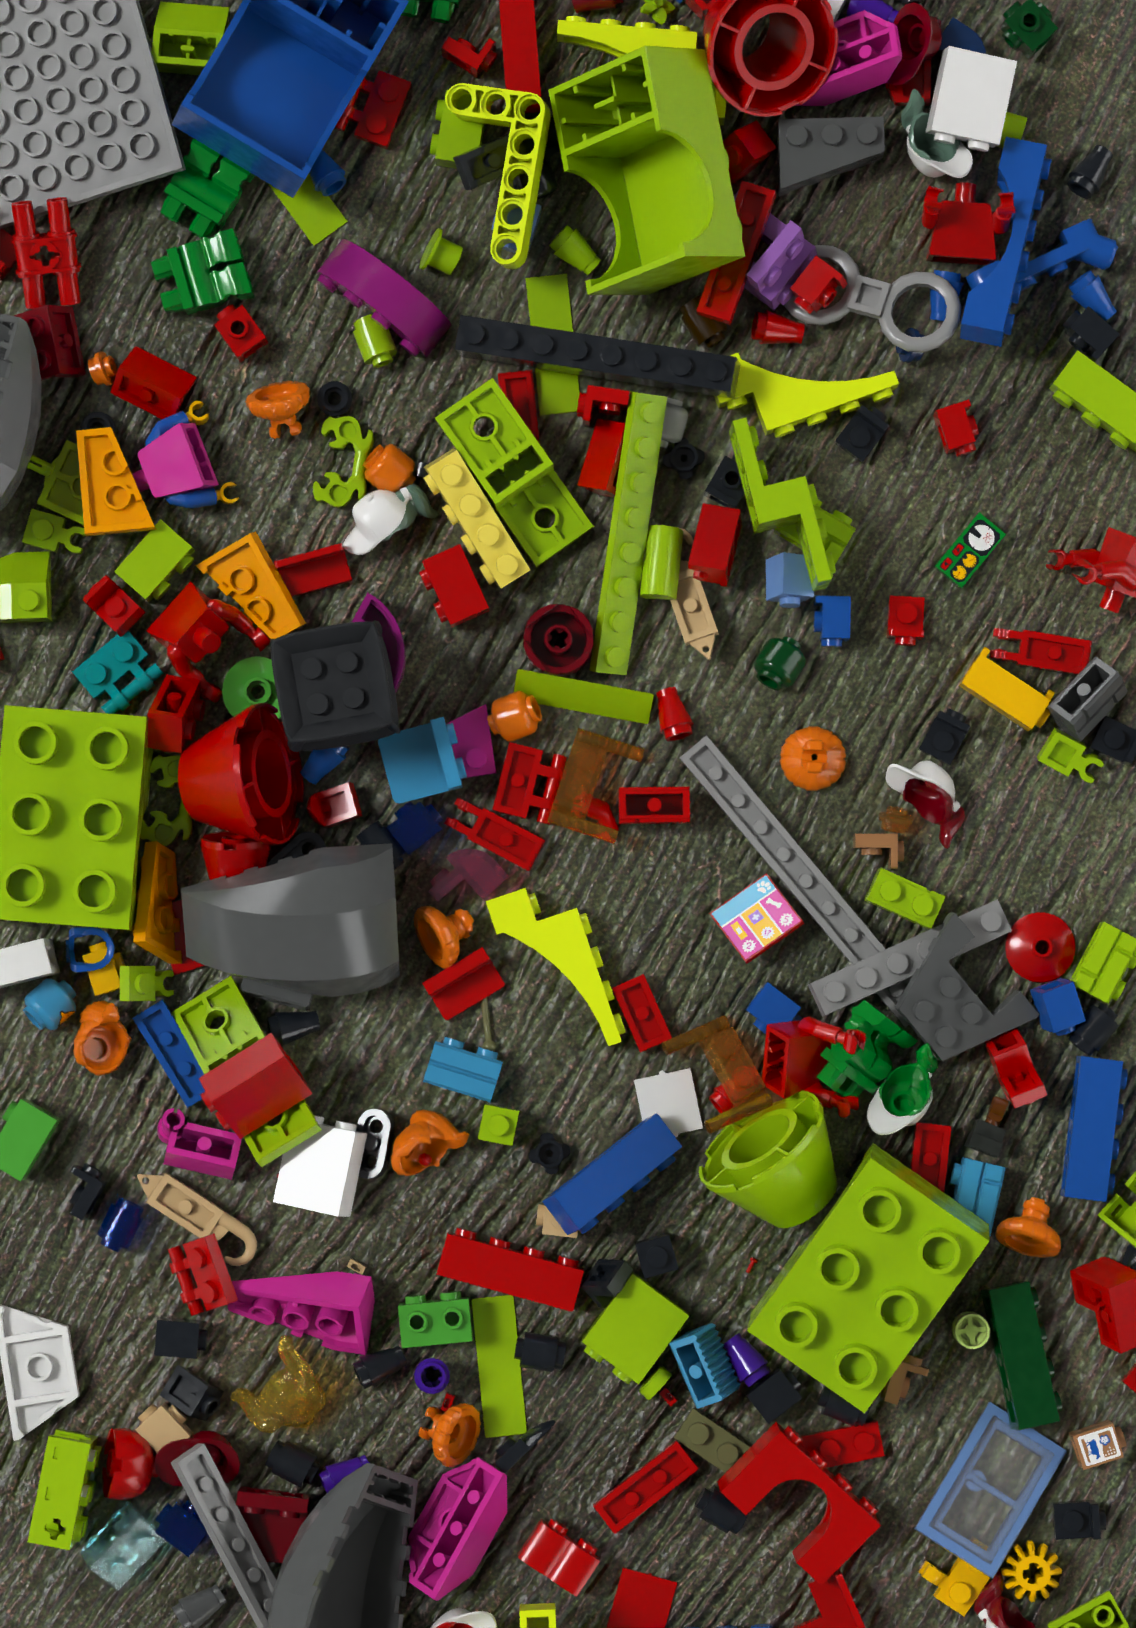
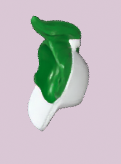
M926 1043L916 1051L917 1062L897 1067L878 1088L867 1110L868 1123L876 1134L889 1135L901 1130L905 1126L915 1125L927 1112L933 1099L930 1079L938 1067V1061L932 1053L930 1044Z

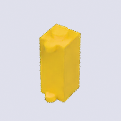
M984 647L958 686L1029 732L1034 726L1041 728L1050 715V710L1047 706L1055 692L1051 689L1045 695L1038 692L988 659L987 655L991 650Z

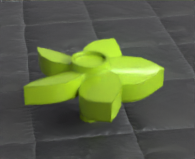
M643 0L645 4L640 8V13L652 14L654 21L663 25L667 15L676 8L667 0Z

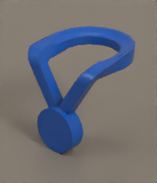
M71 928L69 930V940H65L66 963H70V969L73 972L102 969L109 964L114 955L112 938L107 932L99 928ZM88 935H98L103 938L107 945V953L104 959L97 963L76 962L74 939Z

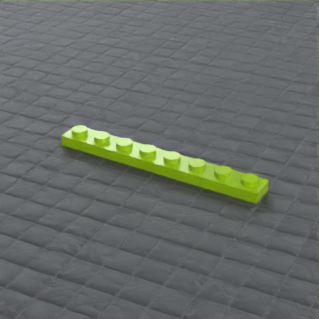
M630 391L590 663V671L627 675L667 404L666 396Z

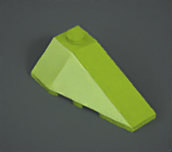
M50 551L14 552L0 558V623L52 622Z

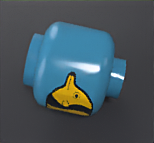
M47 978L25 996L26 1007L23 1011L38 1029L55 1030L76 1012L73 998L77 995L65 980L58 983L54 979Z

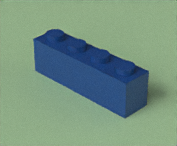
M1076 1056L1060 1195L1063 1197L1106 1202L1107 1195H1113L1115 1174H1110L1111 1159L1117 1160L1119 1152V1139L1114 1138L1116 1124L1121 1125L1123 1118V1104L1118 1103L1120 1089L1125 1090L1128 1076L1127 1069L1122 1068L1123 1061Z
M655 1113L639 1123L542 1202L567 1235L578 1230L584 1234L599 1222L596 1216L604 1209L607 1213H610L625 1201L622 1195L630 1188L633 1192H636L650 1181L647 1175L655 1168L661 1172L676 1160L673 1154L682 1145L660 1116Z

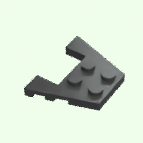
M953 912L946 916L943 921L944 926L938 937L934 938L928 948L929 952L921 967L916 969L895 1006V1009L925 1044H930L932 1053L941 1061L1025 1024L1040 1015L1021 991L1015 990L992 1012L986 1008L949 963V960L975 937L957 914Z

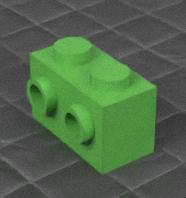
M26 1098L20 1099L18 1103L12 1101L3 1115L2 1119L6 1121V1124L0 1132V1170L20 1182L26 1180L61 1121L57 1116Z
M461 1291L440 1293V1299L426 1300V1294L405 1296V1303L398 1304L402 1348L473 1341L469 1296L461 1297Z

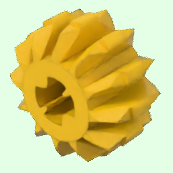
M1027 1540L1026 1551L1024 1552L1018 1544L1013 1545V1549L1018 1555L1014 1558L1007 1554L1004 1559L1012 1567H1003L1000 1570L1003 1576H1012L1004 1583L1005 1587L1009 1590L1017 1586L1014 1595L1018 1599H1021L1026 1591L1030 1602L1036 1601V1591H1040L1045 1599L1048 1598L1050 1595L1045 1586L1047 1584L1053 1588H1058L1059 1583L1051 1578V1575L1061 1574L1062 1569L1059 1566H1050L1057 1561L1058 1556L1056 1553L1046 1555L1048 1546L1044 1543H1041L1035 1552V1545L1032 1540ZM1030 1563H1033L1039 1569V1572L1033 1573L1032 1579H1029L1023 1573V1570L1029 1569Z

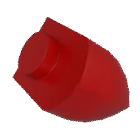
M347 782L312 794L307 803V813L311 819L322 827L331 828L362 817L354 783Z

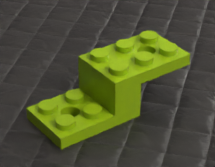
M493 378L435 417L438 425L476 477V482L536 568L594 528L554 471L553 462ZM481 418H488L494 423V431L487 437H481L474 431L475 422ZM542 509L552 511L555 515L554 524L549 528L539 527L535 522V515L538 511Z
M747 418L732 421L729 436L754 534L796 524L812 591L826 589L833 578V574L836 573L832 553H825L823 546L824 539H827V533L823 519H817L814 511L816 509L815 505H818L814 484L808 485L806 476L766 485L765 481L768 480L764 460L757 461L755 453L759 446L755 426H749Z
M229 976L171 1012L204 1075L266 1036L232 976ZM219 1016L225 1017L221 1027L210 1029L211 1022ZM304 1099L283 1112L282 1119L278 1124L268 1126L265 1123L243 1138L256 1162L263 1167L322 1129Z

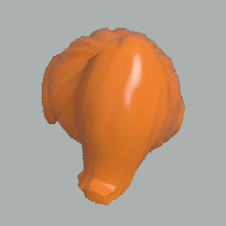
M96 1001L86 1006L80 1013L81 1025L74 1039L73 1052L76 1062L97 1076L108 1075L117 1070L126 1057L132 1040L125 1026L119 1021L118 1008L110 1002Z
M418 1110L411 1116L410 1125L394 1141L393 1153L391 1155L392 1168L398 1175L411 1176L422 1172L429 1166L439 1167L440 1161L447 1153L448 1148L457 1149L463 1147L467 1143L469 1133L466 1131L460 1133L452 1122L439 1112ZM422 1153L430 1155L432 1158L431 1164L422 1166L418 1161L419 1155Z

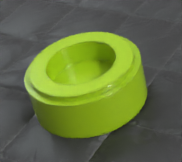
M659 1366L641 1385L639 1392L647 1400H650L666 1384L672 1374L664 1366Z

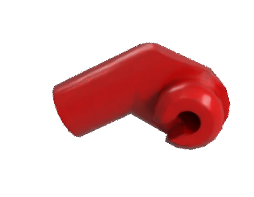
M583 795L573 802L572 811L578 818L587 816L597 820L604 837L620 831L607 802L591 795Z

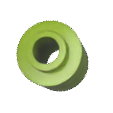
M369 314L353 323L355 327L353 334L364 363L366 365L373 364L374 368H380L393 362L392 357L397 353V349L389 328L388 330L382 328L371 319L372 314Z

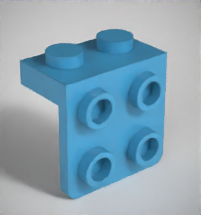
M444 717L430 720L431 723L401 730L399 734L395 733L378 740L392 798L396 803L402 804L463 787L461 779L467 778L462 757L455 759L452 745L458 743L453 723L446 724Z

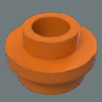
M100 351L88 360L90 375L97 385L105 384L109 386L114 383L118 369L112 356H107L103 351Z

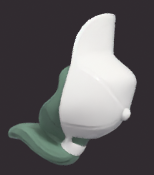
M913 89L910 99L901 114L902 126L908 133L907 148L911 161L921 173L928 177L935 178L945 174L956 178L967 176L973 164L970 151L960 140H955L954 144H945L934 141L935 135L925 133L929 113L923 112L924 99L919 91Z
M414 484L401 488L397 492L389 490L372 491L353 506L352 515L356 525L345 539L343 548L355 555L366 554L373 550L381 541L389 540L395 532L408 528L415 520L417 514L430 519L436 518L439 513L431 507L424 491Z

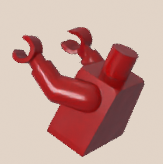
M956 183L955 201L943 200L941 203L938 202V195L944 192V189L928 186L923 203L921 222L925 228L931 229L933 232L926 261L984 266L995 262L994 234H1004L1009 229L1012 213H1016L1014 193H998L1000 206L997 207L995 212H992L991 204L975 203L977 185L974 183Z
M1108 527L1101 552L1092 548L1070 550L1069 553H1065L1061 549H1050L1048 553L1057 555L1058 562L1055 566L1046 564L1047 569L1060 570L1065 565H1069L1071 568L1084 567L1089 570L1087 576L1080 577L1072 574L1081 584L1088 585L1096 582L1106 586L1099 607L1119 614L1126 595L1136 598V537Z
M190 581L146 631L167 649L168 658L175 671L181 677L201 680L200 696L216 703L222 697V691L218 686L207 682L201 671L193 666L191 662L198 663L207 653L211 654L219 649L221 645L220 638L229 627L227 622L237 631L248 635L255 648H259L260 652L269 645L270 640L259 627L255 628L252 625L253 622L237 607L218 599H210Z
M810 1016L798 1021L768 1024L766 1027L761 1084L783 1099L800 1091L811 1092L819 1099L823 1107L830 1109L836 1107L838 1108V1115L845 1118L850 1115V1109H859V1098L856 1096L841 1097L836 1092L822 1087L821 1080L817 1076L828 1061L820 1054L826 1047L831 1049V1044L836 1043L843 1044L844 1050L849 1054H855L857 1045L864 1051L866 1034L856 1029H848L844 1032L843 1028Z

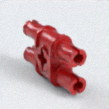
M67 197L47 199L50 231L47 233L36 231L32 201H18L11 204L15 234L12 235L11 243L15 246L18 268L15 272L18 278H22L26 309H35L46 305L42 277L46 273H53L57 276L61 305H75L81 302L77 272L80 271L82 266L78 262L75 241L77 232L74 228H71ZM43 246H47L49 252H54L50 260H46L44 255L38 254Z

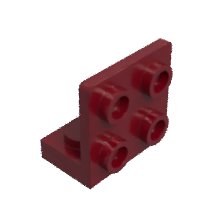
M44 305L14 315L28 323L37 351L41 381L51 377L76 378L86 375L73 306Z
M244 1486L239 1488L236 1506H238L266 1562L283 1563L284 1557L300 1526L309 1515L311 1494Z

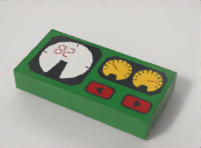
M979 512L934 568L961 589L1006 534Z

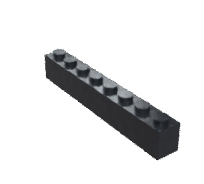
M464 315L460 316L455 344L457 353L465 358L735 399L741 365L737 357Z

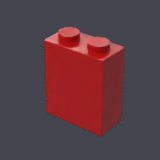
M272 1032L199 1078L205 1090L200 1096L211 1113L217 1110L215 1115L226 1131L232 1128L240 1139L312 1095L301 1071Z

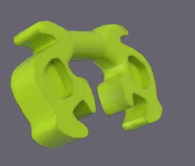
M329 416L324 421L321 429L324 437L332 431L335 433L336 440L329 442L330 448L344 450L348 444L353 445L355 456L351 477L347 482H343L340 474L326 472L324 476L330 482L324 489L321 488L317 481L313 484V494L317 502H325L339 509L345 507L350 502L355 491H358L359 500L366 495V468L363 466V463L374 445L372 430H368L366 438L363 439L361 427L352 416L336 419Z
M158 755L154 758L150 766V772L155 774L158 770L162 769L164 775L163 780L157 781L159 786L173 788L178 783V765L181 756L162 757ZM182 799L179 813L173 821L168 820L166 813L151 811L150 814L155 817V821L151 827L147 826L145 820L142 821L140 838L158 841L167 847L176 840L181 830H183V840H189L193 831V821L186 811Z

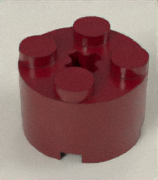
M550 604L540 608L529 618L524 629L523 645L527 659L536 670L544 674L565 677L576 673L588 662L593 649V630L589 620L581 611L568 605ZM555 632L558 636L563 634L567 636L564 641L565 647L562 649L559 646H550L552 642L551 635Z

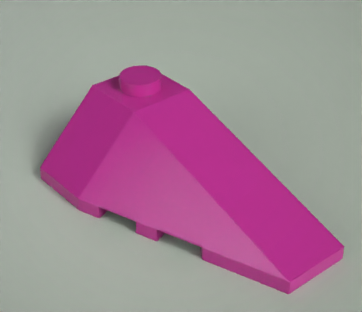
M336 1271L232 1281L238 1300L227 1304L228 1311L265 1325H271L276 1322L292 1329L290 1334L300 1338L305 1333L323 1340L321 1346L331 1350L361 1355L367 1354L375 1303L371 1276Z

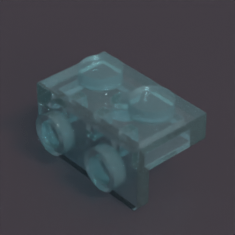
M127 1502L121 1509L112 1514L109 1522L96 1535L88 1539L81 1550V1555L90 1570L118 1591L167 1539L163 1532L138 1513L132 1503Z

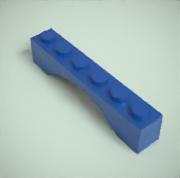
M1010 137L1005 138L998 167L997 185L1002 193H1014L1016 213H1012V233L1006 251L996 268L983 282L968 292L961 321L960 339L1002 347L1004 334L1011 336L1015 314H1010L1011 304L1019 303L1022 283L1017 282L1019 272L1026 273L1030 252L1024 251L1026 241L1033 242L1037 221L1032 220L1033 211L1041 210L1044 190L1039 189L1041 179L1048 180L1052 159L1046 158V144Z

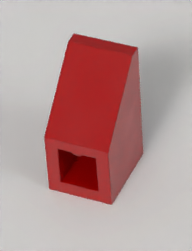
M757 120L734 131L723 141L724 148L729 157L728 170L731 186L754 170L777 149Z

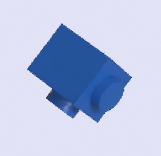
M1059 978L1030 989L1036 1011L1040 1014L1038 1018L1043 1030L1055 1033L1058 1036L1075 1031V1025L1086 1021L1074 981Z
M768 982L763 985L745 1009V1011L756 1018L753 1025L765 1034L768 1024L798 1021L802 1018L797 1014L801 1007Z

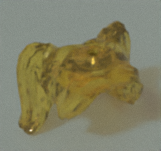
M287 1335L281 1336L278 1343V1353L286 1367L271 1376L262 1388L260 1395L257 1396L246 1388H237L231 1393L230 1399L239 1404L250 1422L257 1429L266 1433H273L281 1426L294 1428L308 1427L313 1423L314 1415L322 1410L326 1404V1394L316 1381L312 1368L294 1348L293 1338Z

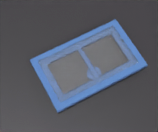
M988 1402L914 1529L993 1579L1067 1451L1032 1428L1024 1430L1011 1429L1008 1413L992 1402Z

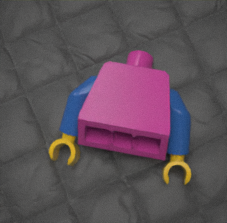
M194 401L189 406L188 412L180 411L155 424L145 440V447L138 452L142 469L132 473L140 492L150 488L154 498H165L170 505L189 509L216 505L219 500L225 504H233L239 499V497L227 499L224 496L225 488L237 486L233 482L225 483L220 490L213 488L219 484L196 426L204 425L209 419V413L202 417H197L193 414L194 410L203 407V402Z

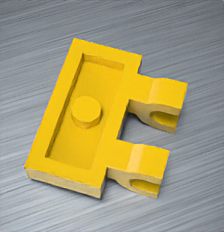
M973 1536L969 1540L985 1551L988 1548L987 1545ZM959 1557L947 1574L927 1560L918 1571L923 1578L938 1586L933 1594L934 1597L964 1617L990 1579V1577Z

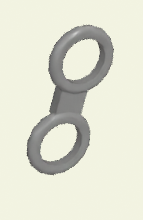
M829 245L814 246L819 258L839 265L845 272L848 285L841 300L830 308L819 310L817 313L813 311L810 315L794 304L796 299L794 295L784 305L793 317L813 325H826L839 321L849 312L879 319L882 332L893 345L908 352L922 353L939 348L952 338L960 323L962 308L957 291L946 279L934 273L916 271L900 276L892 284L861 276L858 265L848 253ZM916 287H928L939 292L947 305L946 318L941 327L934 333L924 337H911L902 333L894 324L892 317L893 307L898 298L907 290Z

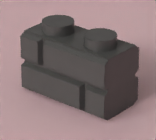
M1095 656L1050 703L1048 708L1053 715L1055 723L1077 741L1081 742L1114 707L1113 704L1118 703L1128 691L1125 684H1123L1121 675Z

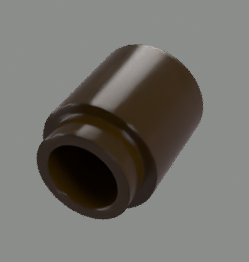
M700 295L680 308L683 314L681 319L697 346L706 345L707 349H710L726 339L723 333L728 330V327L723 322L697 315L696 310L702 296Z

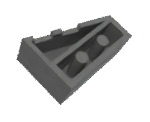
M884 116L778 119L776 127L778 197L798 188L819 183L821 180L837 174L841 175L882 160L885 152Z

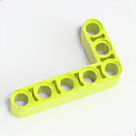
M457 83L447 91L445 99L448 109L459 119L510 127L490 252L493 259L504 268L517 269L525 263L528 256L551 111L544 100L534 93ZM465 94L471 95L472 102L470 106L464 110H458V99ZM504 99L506 101L505 110L498 115L491 114V106L494 101ZM532 104L540 105V113L536 118L532 120L525 119V111L528 106ZM526 139H533V150L526 155L520 154V143ZM519 174H527V185L520 190L514 189V178ZM515 208L522 209L523 216L519 223L514 225L508 224V213ZM508 243H515L517 246L516 254L513 258L504 260L501 256L502 248Z

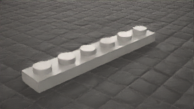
M998 899L959 916L975 937L952 958L1012 931ZM944 923L808 984L822 1017L912 977L916 969L921 967L929 952L928 948L934 938L938 937Z
M197 1443L173 1460L171 1465L257 1628H269L268 1616L276 1579L240 1510L236 1506L205 1444Z

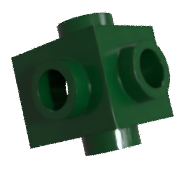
M1027 0L1021 4L1017 1L1003 14L1006 19L1001 27V30L1004 32L1002 34L1004 41L1013 50L1019 49L1028 59L1048 43L1058 30V27L1050 20L1052 18L1050 11L1041 2L1035 3L1033 0Z

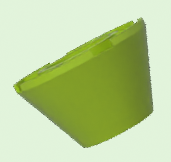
M800 1091L773 1104H769L767 1100H764L742 1113L712 1141L705 1152V1155L708 1157L705 1167L699 1166V1177L707 1189L778 1228H790L809 1220L830 1202L837 1189V1178L823 1106L819 1099L808 1091Z

